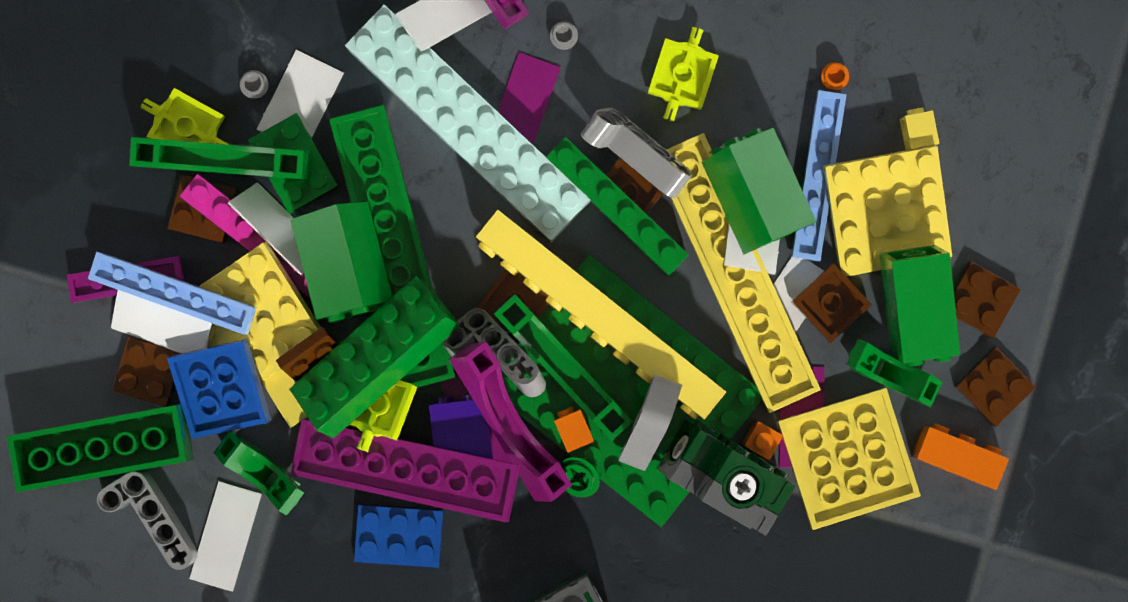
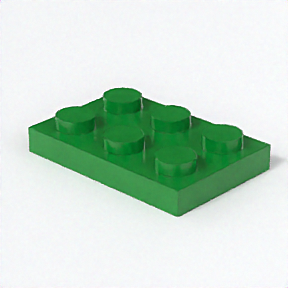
M298 113L248 139L251 147L309 151L307 179L268 177L289 214L339 187Z

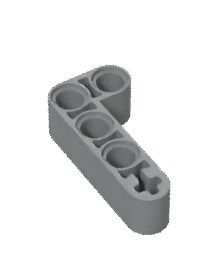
M613 108L596 110L581 132L582 138L590 145L597 148L608 147L656 188L671 198H677L693 175L687 166L626 116Z
M476 308L467 312L457 321L460 327L442 342L452 357L470 343L486 341L501 365V370L523 394L528 397H536L545 390L546 380L537 365L483 309ZM526 373L528 374L530 379L524 377Z
M654 374L643 405L624 442L618 461L643 471L646 470L669 426L682 384Z
M137 470L127 473L99 492L97 504L105 512H114L129 504L132 505L171 568L182 570L195 562L198 552L195 544L148 471ZM134 476L140 477L143 481V487L140 491L136 490L132 485ZM111 491L115 492L119 497V502L116 506L112 505L108 500V495ZM149 500L155 501L158 505V511L155 515L147 510ZM164 524L171 526L173 530L172 538L163 536L162 526ZM179 539L180 543L176 544L174 547H170L169 544ZM185 551L187 556L179 560L177 555Z

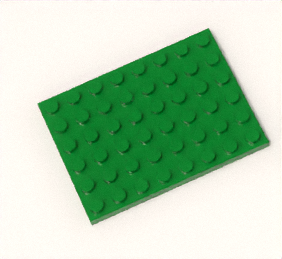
M588 255L575 272L725 390L724 396L705 419L699 416L696 419L691 418L680 409L683 403L677 400L669 426L646 470L643 471L618 461V458L643 405L650 383L635 373L638 367L633 363L629 362L628 365H625L613 355L616 350L608 343L603 347L590 336L594 332L588 327L584 326L580 329L568 319L571 314L563 307L560 311H557L549 304L538 320L633 422L611 441L520 342L518 346L533 360L546 380L545 390L536 397H528L521 392L506 374L502 375V378L517 413L565 452H567L554 420L559 418L558 412L573 406L575 411L581 409L594 442L567 453L572 457L577 454L582 459L588 457V462L592 465L597 464L596 470L601 474L600 479L662 527L689 493L688 490L670 481L657 469L666 451L670 449L669 446L684 421L687 419L694 424L696 420H699L719 434L721 433L731 439L762 398L754 384L597 260ZM526 373L524 377L530 379V377Z

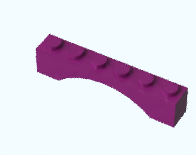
M487 342L470 343L452 356L449 361L511 463L520 465L519 476L534 501H554L572 484L559 462L535 439L519 417L506 391L501 365Z

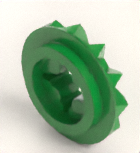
M576 454L570 458L566 457L560 463L572 484L566 490L567 493L583 498L591 496L597 491L600 486L601 474L596 470L597 464L592 465L588 462V457L582 459ZM576 472L585 473L584 478L572 479Z

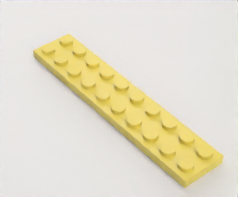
M702 133L667 149L669 153L687 166L693 174L677 198H671L761 395L767 412L771 413L820 391L819 384L757 249L752 252L762 272L724 265L729 222L702 165V161L711 157L709 153L711 148L705 134Z

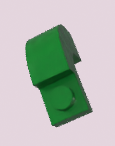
M860 339L857 340L856 345L851 349L846 364L858 374L928 407L932 406L943 383L935 376L915 367L907 366L906 363H902Z
M229 431L213 452L225 467L238 473L255 485L266 495L277 510L285 515H288L304 494L303 490L299 487L301 484L284 467L233 431Z

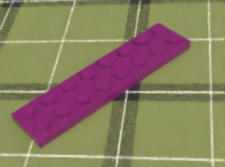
M301 420L290 475L509 522L520 469L519 464L397 439L396 441L384 436H374L370 448L366 452L357 448L363 434L360 430L345 428L335 438L316 431L310 420Z

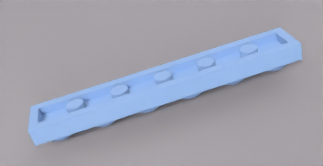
M817 91L802 191L816 222L795 232L791 254L793 258L818 262L821 260L829 209L823 166L836 163L847 94Z
M96 252L88 277L89 280L244 335L249 334L257 309L255 306L102 252Z

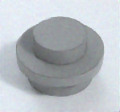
M562 21L552 27L550 40L556 48L567 50L572 48L577 42L578 32L573 24Z
M248 71L240 80V89L248 98L258 99L264 96L268 90V80L259 71Z

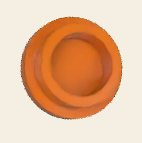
M838 62L829 63L821 72L822 84L832 91L844 88L849 81L848 69Z

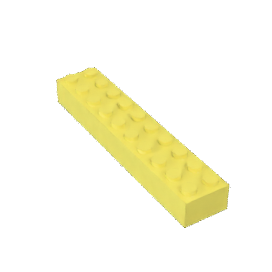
M499 210L495 212L476 236L480 241L478 247L491 258L495 254L503 260L501 266L514 276L519 272L526 278L523 283L536 294L540 290L548 295L547 303L557 311H560L563 307L571 314L568 319L580 329L584 326L588 327L594 332L590 336L603 347L608 343L616 350L613 355L625 365L631 362L638 367L635 373L646 382L651 383L654 374L682 384L678 400L683 403L680 409L691 418L696 419L699 416L705 419L726 393L725 390Z

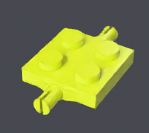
M692 27L688 42L678 43L665 38L648 90V94L661 97L668 102L663 118L668 120L672 110L669 121H675L679 106H689L698 110L702 109L719 55L707 52L698 46L703 30L699 28L695 39L697 27Z
M175 88L161 106L148 98L143 102L153 108L143 103L141 104V109L155 116L153 126L146 136L150 139L230 145L217 138L218 129L225 116Z
M399 380L349 424L363 432L357 446L358 449L368 452L374 436H384L397 441L415 395L416 386Z

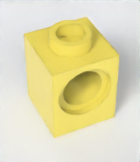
M924 108L908 110L907 115L900 119L906 150L940 144L933 110L924 112Z

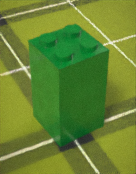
M760 127L745 134V137L739 138L737 136L724 142L722 146L709 152L711 157L702 161V165L743 255L816 222L774 128L763 132Z
M368 202L335 204L290 219L316 320L328 318L330 323L359 317L362 313L377 311L393 297Z
M937 245L879 253L890 352L902 363H906L907 366L922 365L923 360L934 359L936 362H946L952 360V356L960 355L950 253Z

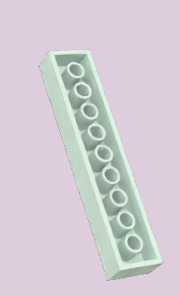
M385 5L345 45L354 57L551 243L590 203V199L430 47L421 52L396 15Z

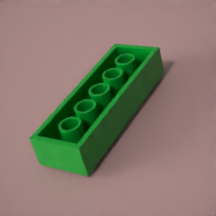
M415 276L290 387L289 390L316 431L335 438L460 327V324L434 289Z
M181 404L7 436L16 493L176 464L194 459L188 425Z

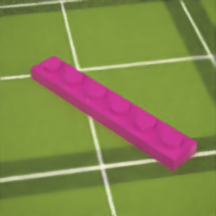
M199 174L195 176L180 195L181 198L249 251L266 242L228 204L231 199ZM272 248L295 287L310 298L304 273L300 275Z

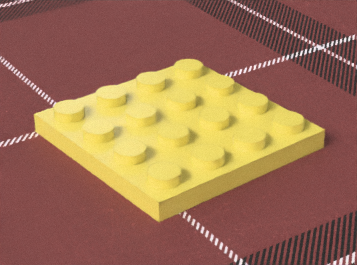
M933 145L823 166L838 268L845 276L881 270L879 253L937 245L949 252L950 257H952L938 146Z
M267 242L260 244L199 286L257 307L248 335L212 323L207 348L247 339L260 382L280 370L276 359L321 328Z
M881 388L777 421L812 530L921 496L887 388Z

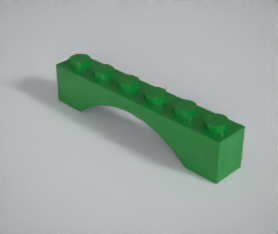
M131 137L129 166L307 179L309 151Z
M566 137L546 157L667 276L687 258L689 254Z
M513 295L494 313L611 441L633 422L516 295Z

